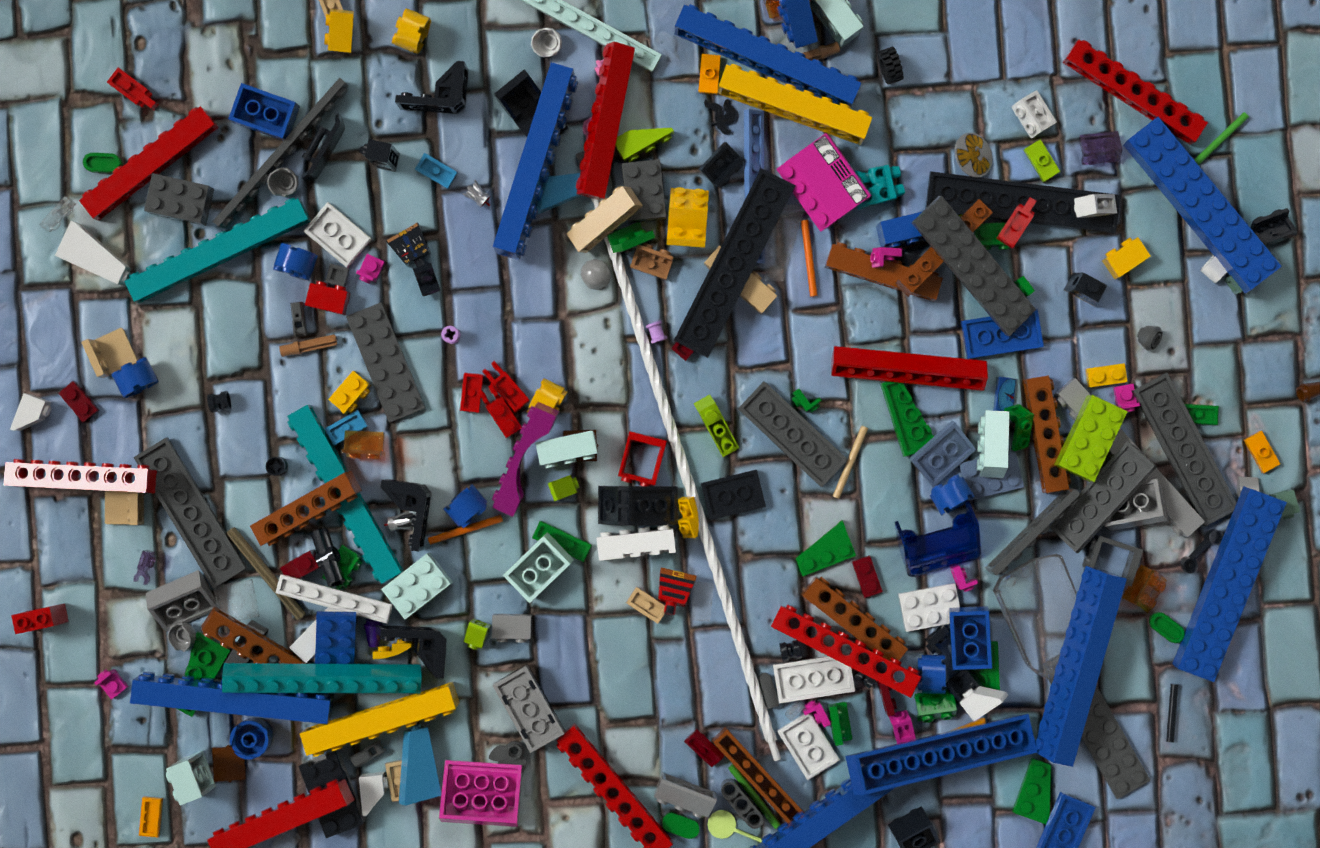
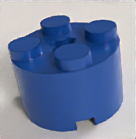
M281 243L273 270L285 272L292 277L309 281L318 255L301 248H291L292 245Z
M147 357L136 361L137 364L134 365L131 362L121 366L120 370L111 374L123 398L137 395L142 390L149 389L159 382Z
M959 474L950 478L947 482L948 484L943 486L941 483L932 488L930 498L941 516L945 514V510L947 513H950L966 504V500L969 498L972 500L975 497L964 477H960Z
M471 484L469 489H464L451 500L452 503L449 507L446 505L443 509L458 527L465 528L472 521V516L475 514L479 516L487 509L486 503L488 501Z
M922 655L921 658H918V670L922 671L918 691H922V694H946V690L942 689V687H946L945 662H942V660H945V655Z
M256 717L245 719L239 723L230 734V745L235 751L234 753L238 757L247 760L264 754L273 742L272 726L265 720ZM250 735L255 739L253 742H251Z

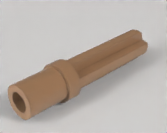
M834 42L825 46H819L803 54L806 56L805 58L811 61L813 59L819 60L840 53L838 42Z
M333 334L300 342L296 341L279 346L282 357L299 355L308 351L336 346L337 338Z

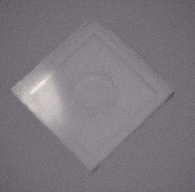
M253 579L219 585L214 588L217 608L239 621L260 617Z

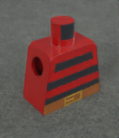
M661 567L658 601L666 602L663 613L675 615L677 605L685 606L697 576Z

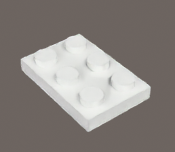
M955 583L898 593L906 632L950 624L949 608L960 607Z

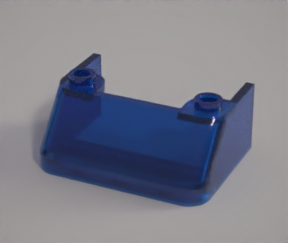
M969 501L965 502L966 513L955 516L952 521V527L917 537L912 530L906 529L902 531L899 522H895L896 538L908 576L917 577L973 561L981 555L979 523Z

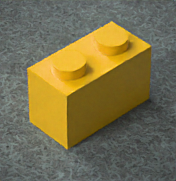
M331 9L330 14H326L325 25L329 26V33H325L324 45H328L329 51L351 53L354 11Z
M1131 237L1121 243V248L1118 250L1113 248L1105 254L1106 258L1102 262L1114 279L1121 277L1151 257L1138 237L1133 240Z

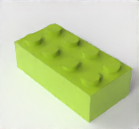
M1087 395L1054 465L1088 482H1095L1128 411L1094 395Z

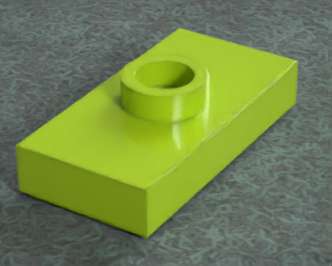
M1041 139L1023 150L1042 182L1061 172Z

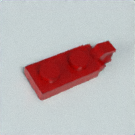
M119 67L107 81L109 85L142 108L147 105L155 111L159 104L151 99L153 94L150 90Z
M1030 197L1025 206L1022 204L1017 206L996 239L1013 249L1034 217L1035 212L1031 211V209L1035 205L1036 200Z

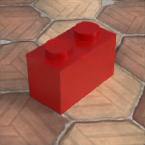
M316 281V284L310 283L305 301L306 306L346 315L351 294L346 291V287L335 285L334 288L327 287L328 283Z

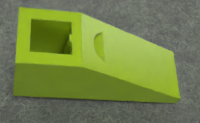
M672 128L628 130L617 137L615 148L624 163L626 161L630 163L638 159L640 153L644 151L648 153L655 149V145L659 142L664 144L671 140L674 130Z
M709 394L693 403L722 457L739 449L711 395Z

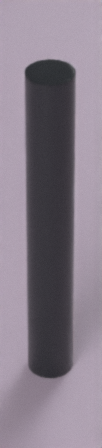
M1170 684L1167 742H1174L1178 684Z

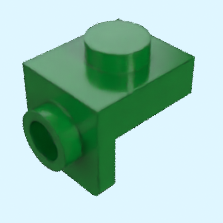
M800 389L795 390L792 393L794 397L791 398L797 407L801 406L805 412L808 410L813 412L820 407L819 402L822 401L819 397L809 403Z

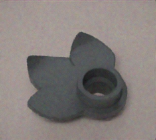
M511 741L506 746L499 745L489 755V759L498 761V764L522 765V773L526 769V760L523 756L524 747L518 741ZM513 747H516L518 749V752L512 753L511 749Z

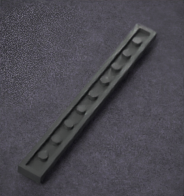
M339 78L212 222L222 229L228 227L233 222V217L236 213L242 212L246 207L245 203L258 194V189L262 184L267 183L270 173L282 167L284 164L283 160L296 151V145L309 136L311 128L318 126L322 121L321 117L334 108V102L347 93L349 86L346 82Z

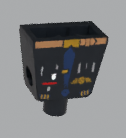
M418 222L386 240L406 266L415 264L416 267L428 264L424 257L431 254L422 227Z
M1072 273L1064 291L1096 307L1107 285L1086 273Z

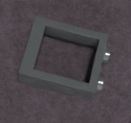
M1095 535L1088 545V549H1090L1089 554L1083 560L1082 567H1084V570L1085 566L1095 567L1102 542L1129 550L1122 577L1127 579L1125 585L1132 587L1143 550Z

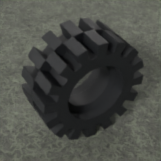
M892 46L878 51V62L880 63L879 66L885 82L889 85L903 80V68L896 49Z

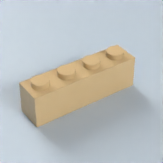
M617 187L609 198L599 202V206L595 210L587 212L582 221L571 226V230L566 234L578 252H589L643 206L631 187Z
M720 245L704 262V265L709 270L721 248ZM753 271L740 297L762 314L777 297L775 294L776 290L769 284H763L760 281L762 278Z

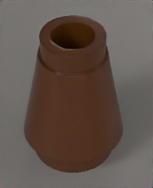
M1320 382L1305 383L1297 387L1296 394L1298 399L1302 402H1309L1320 396Z

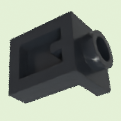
M431 263L413 268L423 297L440 291Z
M940 625L924 639L928 643L926 645L927 649L932 654L935 652L938 655L942 654L935 644H941L948 637L949 631L944 625Z

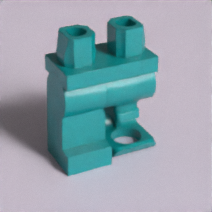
M888 164L868 169V173L855 171L863 184L870 183L872 187L867 188L872 196L858 205L856 210L891 202L905 194L903 184L893 185L892 179L901 177L899 166L889 167Z

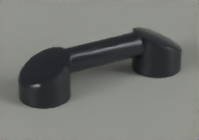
M1217 529L1208 530L1204 535V540L1189 556L1181 559L1180 565L1182 570L1187 573H1194L1198 568L1196 559L1210 544L1219 545L1224 536L1223 533Z

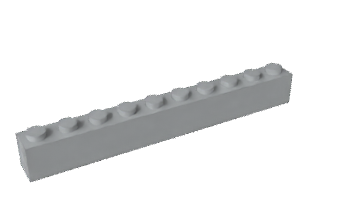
M1074 378L1069 380L1054 395L1057 397L1056 401L1063 408L1066 407L1070 411L1069 416L1075 421L1086 396L1090 394ZM1120 428L1107 457L1111 460L1127 441L1143 455L1144 453ZM1156 468L1146 480L1158 479L1165 500L1168 521L1173 525L1172 530L1178 536L1189 537L1205 521Z

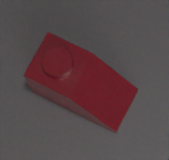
M314 549L283 565L280 569L284 575L300 579L320 568L315 560L317 553Z

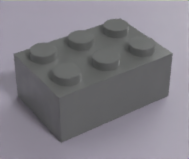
M660 159L622 163L624 186L631 187L643 205L628 218V224L666 220Z
M152 173L144 211L158 216L206 226L214 188L204 184Z

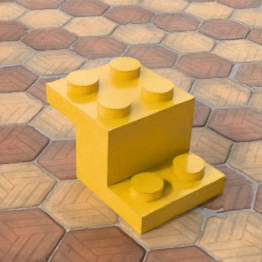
M682 187L671 188L666 245L705 248L708 190L685 189Z

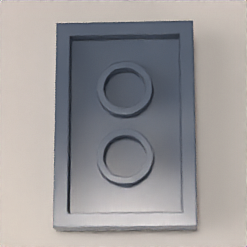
M951 421L909 459L927 482L934 487L977 449L954 421Z
M1013 450L1008 451V469L1004 478L980 477V471H977V459L962 462L958 465L961 477H964L975 496L972 500L1024 487L1016 452Z

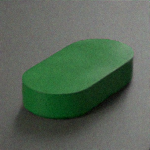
M88 153L83 158L84 168L93 173H112L117 167L123 166L122 159L112 153Z
M1155 612L1150 616V627L1166 640L1172 643H1179L1184 639L1185 631L1183 627L1169 616L1161 612Z
M668 812L662 819L663 828L670 833L687 839H693L699 834V824L692 818L675 812Z

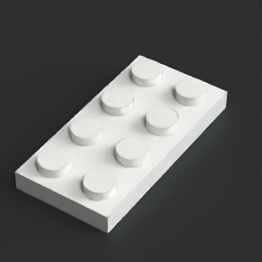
M829 656L773 664L779 703L855 692L851 667Z

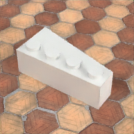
M669 525L657 526L658 530H650V527L638 528L639 532L631 533V529L620 530L617 535H612V532L600 533V537L596 538L599 561L626 558L628 556L639 557L645 554L658 555L664 552L676 553L673 528H669Z

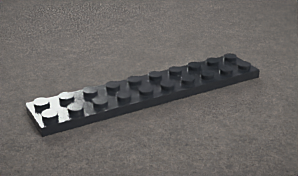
M762 168L760 169L674 338L675 342L706 358L709 357L796 185Z
M930 171L925 209L938 196H942L956 214L963 215L980 199L993 212L988 218L1008 221L1016 207L1020 204L1025 206L1031 197L1036 200L1035 205L1031 209V211L1035 212L1034 217L1030 221L1031 224L1115 234L1121 195L1115 194L1116 214L1077 218L1074 210V198L1109 193Z

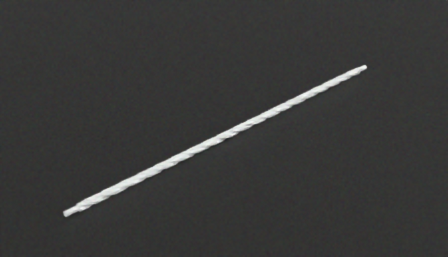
M592 199L595 209L603 199ZM605 237L604 240L613 262V268L622 290L628 314L631 318L636 340L640 346L645 368L649 374L654 396L658 402L663 424L667 430L681 480L686 489L687 497L694 496L700 539L704 545V551L713 573L718 595L722 601L727 623L731 629L746 682L750 687V694L759 716L762 732L766 742L769 744L773 760L777 761L781 759L775 741L777 738L772 728L771 719L763 700L762 691L754 672L744 635L735 613V607L726 585L721 563L717 557L712 535L708 529L703 507L699 501L694 479L690 473L676 423L671 414L666 392L662 386L657 364L653 358L648 336L644 330L639 308L635 302L630 280L626 274L621 252L613 253L608 237Z

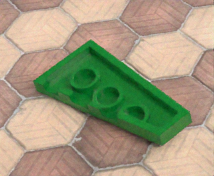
M889 381L881 383L880 386L902 455L906 457L915 454L934 437L932 430L924 421L920 410L916 408L911 395L903 383Z
M197 631L196 641L191 650L185 676H193L194 680H202V678H212L215 680L232 649H226L220 642L209 639L202 632ZM178 709L190 717H193L197 711Z

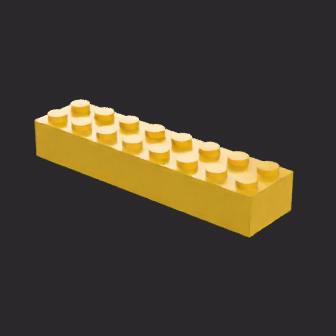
M726 64L717 94L861 145L864 141L872 120L868 112L863 110L854 111L847 104L840 103L838 105L832 103L833 100L830 98H818L814 96L813 92L807 90L802 92L796 90L794 85L787 83L782 85L774 78L767 77L765 79L760 77V74L755 71L749 70V72L741 70L742 67L731 64L729 66Z
M452 681L421 691V693L411 694L330 720L328 724L320 723L307 727L300 733L306 756L312 754L313 757L324 754L330 748L331 751L343 748L346 743L354 745L360 743L365 737L373 739L379 737L384 731H387L388 734L399 730L398 728L403 725L406 728L414 726L421 719H424V722L435 719V716H438L440 713L443 716L452 714L460 702Z

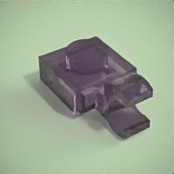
M142 551L137 566L138 571L133 579L134 582H138L139 577L143 576L145 579L143 585L149 584L150 576L148 570L154 566L156 560L154 551Z

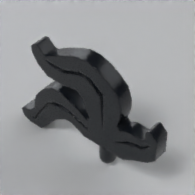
M726 99L723 104L726 114L720 117L721 106L705 100V107L715 112V121L711 122V126L717 125V128L724 135L729 134L731 130H727L725 124L733 123L736 117V111L729 104V99Z

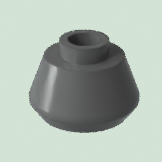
M1158 326L1142 327L1137 334L1138 342L1145 350H1154L1159 345L1163 332Z

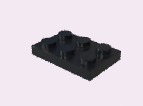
M757 469L701 483L710 520L766 507Z

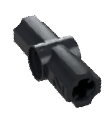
M318 529L311 535L317 552L315 560L324 572L328 587L340 586L345 581L339 563L341 555L338 549L333 546L328 529Z

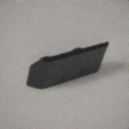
M339 113L335 115V124L331 131L319 125L311 144L302 155V158L313 163L310 169L302 175L304 181L314 180L319 177L345 131L344 121ZM327 135L328 137L324 142L321 150L319 151L317 157L313 158L312 156L315 153L318 145L320 144L323 136Z

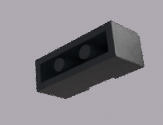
M368 139V143H365L360 148V153L376 168L396 172L400 156L396 148L390 143Z

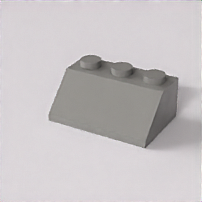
M1158 479L1144 481L1108 520L1105 527L1110 531L1168 521L1165 500Z
M199 570L146 593L147 609L165 632L169 631L170 627L177 622H190L210 613L214 606L218 608L210 586Z
M663 772L654 792V798H657V802L667 805V803L675 805L674 808L683 812L685 810L692 811V814L699 818L709 817L717 801L716 792Z

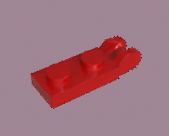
M493 361L491 363L492 367L499 372L500 376L494 379L488 370L484 369L482 372L490 380V384H493L497 392L516 413L530 399L507 372L503 371Z
M491 384L488 387L496 399L490 402L485 392L480 391L478 394L507 438L520 430L522 426L506 401Z

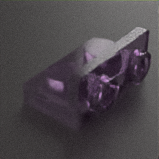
M1118 131L1086 134L1079 137L1082 165H1094L1105 162L1113 163L1120 160L1123 149Z

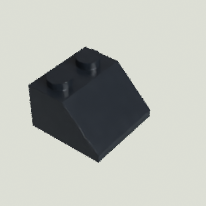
M922 806L912 809L908 814L896 818L888 824L900 848H931L940 843L938 835Z

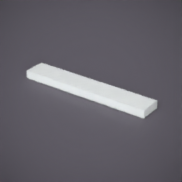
M280 574L275 592L343 612H356L357 616L386 624L389 622L393 604L284 574Z

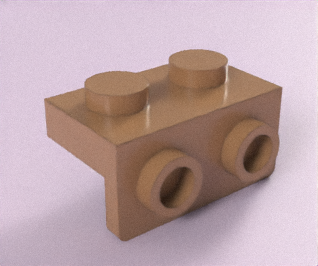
M646 243L637 245L630 268L666 280L674 259L673 256H670L671 252L660 249V252L653 250V246Z

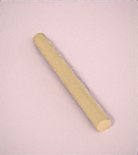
M862 425L833 493L835 498L840 499L868 431L867 427Z

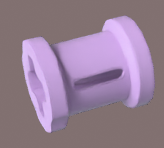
M661 320L646 325V329H649L652 338L651 344L668 339L661 327Z
M446 326L441 333L443 340L450 344L457 343L461 337L459 330L454 326ZM450 330L456 333L455 335H453L452 340L449 337H447V335H449Z

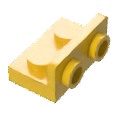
M352 371L328 400L339 408L343 414H351L358 407L356 403L361 398L365 399L370 393L369 388L371 385L355 371Z

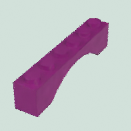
M540 402L535 407H530L527 414L529 421L527 424L524 423L521 428V440H517L513 447V451L516 452L513 457L510 456L506 464L508 471L506 474L503 473L499 480L501 487L500 490L496 489L492 500L495 501L492 508L512 517L515 515L524 496L520 479L521 463L524 454L531 444L549 434L559 414L558 410Z

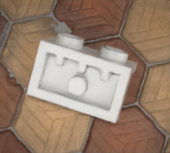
M1037 90L1012 106L1015 115L1030 138L1035 137L1057 123Z

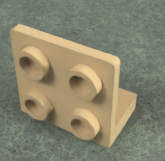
M119 328L95 340L86 339L81 342L97 377L105 378L113 372L120 370L121 366L130 362L134 365L138 361L123 328Z
M105 491V524H144V493Z

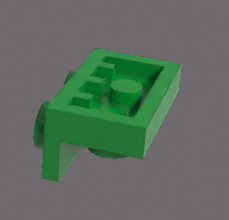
M636 222L608 234L607 237L613 253L651 240L655 238L653 230L645 232L641 223Z
M982 223L974 231V235L986 250H991V247H999V250L1010 249L1009 246L996 239L1006 223Z
M341 545L338 550L341 555L339 563L345 578L343 584L336 586V589L339 590L349 586L352 578H350L353 571L357 572L362 565L360 560L363 556L345 545Z
M945 689L946 694L915 693L917 720L923 721V723H930L934 719L950 720L955 717L957 708L954 695L950 694L948 689Z
M847 703L827 704L833 742L835 746L843 745V741L852 740Z

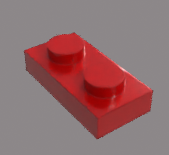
M464 373L460 411L480 413L481 397L478 392L482 391L484 375Z

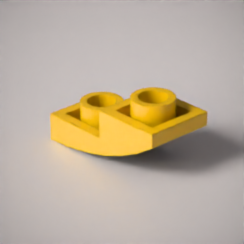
M694 496L681 497L678 499L679 510L683 518L678 520L680 532L683 538L698 537L699 519Z
M398 638L397 642L392 643V649H389V646H379L378 650L373 651V659L398 655L411 648L413 641H402V639Z

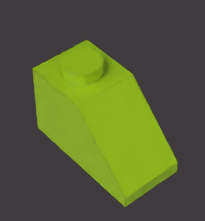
M572 475L548 483L554 502L578 493L577 489L580 488L577 478H572Z
M473 618L468 624L464 642L468 643L467 647L475 650L483 648L491 625Z

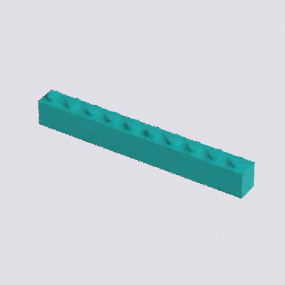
M290 198L284 202L285 205L271 207L267 210L268 213L262 216L257 214L251 217L250 221L245 224L243 222L238 223L228 232L221 231L211 240L205 239L198 243L199 246L183 249L181 254L176 257L174 255L163 259L164 262L159 265L152 264L146 267V271L142 273L136 272L129 275V279L124 282L133 301L140 304L311 222L303 202L298 198Z
M305 405L287 416L289 427L292 431H296L299 436L297 438L299 445L302 448L305 447L308 452L306 455L308 461L317 468L315 472L320 481L327 483L337 476L348 472L311 405ZM336 488V494L340 497L341 491ZM359 492L357 494L358 498L350 502L346 500L341 502L342 507L336 509V511L345 518L344 525L349 532L352 531L355 538H353L356 546L358 548L361 547L364 554L362 556L367 565L370 564L374 570L372 571L373 577L382 584L404 572Z
M224 663L222 693H421V664Z

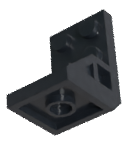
M456 61L436 81L434 98L430 94H420L419 97L413 96L412 93L402 92L401 95L395 96V103L400 110L458 114L466 107L469 69L465 61Z
M524 69L495 92L494 95L505 112L527 137L541 91ZM565 125L564 129L561 128L559 135L569 129L567 125Z
M382 479V490L401 510L416 512V515L412 516L411 527H414V531L409 536L408 545L411 546V551L419 552L424 550L431 491L425 484Z
M598 486V524L623 526L677 525L678 486Z
M376 625L375 633L385 641H394L395 638H400L402 641H413L414 652L429 672L436 678H444L447 639L440 631L434 627Z

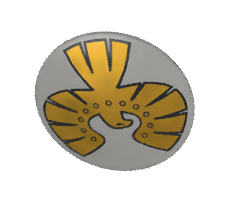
M965 133L959 137L955 145V157L961 170L971 177L978 178L986 175L992 165V152L986 140L976 133Z

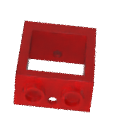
M629 431L618 476L622 477L621 481L632 483L633 480L640 482V486L655 485L667 441ZM632 440L660 447L652 479L624 472Z
M65 603L11 615L15 634L69 622Z

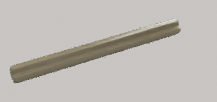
M235 527L228 530L226 535L275 593L279 581ZM275 593L296 620H300L306 615L294 598Z

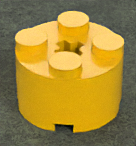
M405 9L402 17L399 16L396 22L398 31L392 38V44L419 54L424 45L422 42L428 36L431 18L413 10Z
M543 378L540 383L542 385L536 390L528 408L530 409L531 406L535 407L540 402L559 411L560 408L557 405H561L567 395V391L564 390V387Z

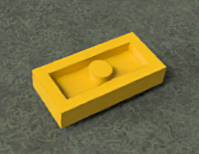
M1125 363L1085 369L1088 388L1127 382Z

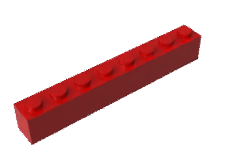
M615 41L608 43L603 50L604 60L599 69L600 80L595 88L596 99L591 108V113L593 114L587 128L589 132L588 139L584 143L585 153L580 163V178L576 182L577 195L596 200L605 199L635 52L634 47Z
M201 106L193 108L186 118L176 121L172 129L162 132L158 136L159 139L145 145L143 151L138 155L131 156L128 159V163L123 167H117L113 170V174L110 177L103 178L97 183V187L86 191L82 195L83 198L79 201L90 216L100 221L149 183L152 173L159 175L216 131L219 127L207 111Z
M834 346L831 358V376L981 391L985 390L988 380L987 361L839 346Z
M337 779L326 783L327 787L321 788V786L310 790L311 794L306 796L304 793L293 797L294 801L289 803L288 800L277 804L278 808L276 809L269 807L261 811L262 815H250L241 824L240 821H236L228 825L229 829L224 830L222 827L212 832L213 836L207 839L210 848H248L345 807L353 802L354 798L345 779L339 782Z

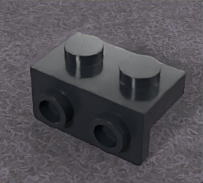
M724 142L698 170L714 186L720 188L729 182L734 172H738L742 168L745 159L739 156L727 142Z
M1288 208L1275 210L1270 215L1260 216L1253 220L1251 229L1266 247L1296 236L1297 230L1288 217L1290 212Z
M971 669L959 671L946 683L948 691L955 696L959 703L964 698L962 694L968 689L972 688L975 690L979 686L985 687Z

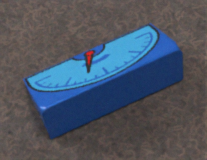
M997 377L993 411H1004V408L1013 406L1016 379Z

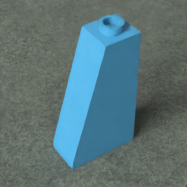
M580 173L549 176L548 182L544 183L542 190H544L542 201L537 203L538 214L581 197V195L576 194V182L580 178Z
M421 724L411 726L409 730L404 731L399 804L405 806L441 796L428 727L421 726Z

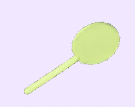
M726 810L715 811L708 819V830L716 838H728L733 832L762 842L761 838L737 829L734 816Z

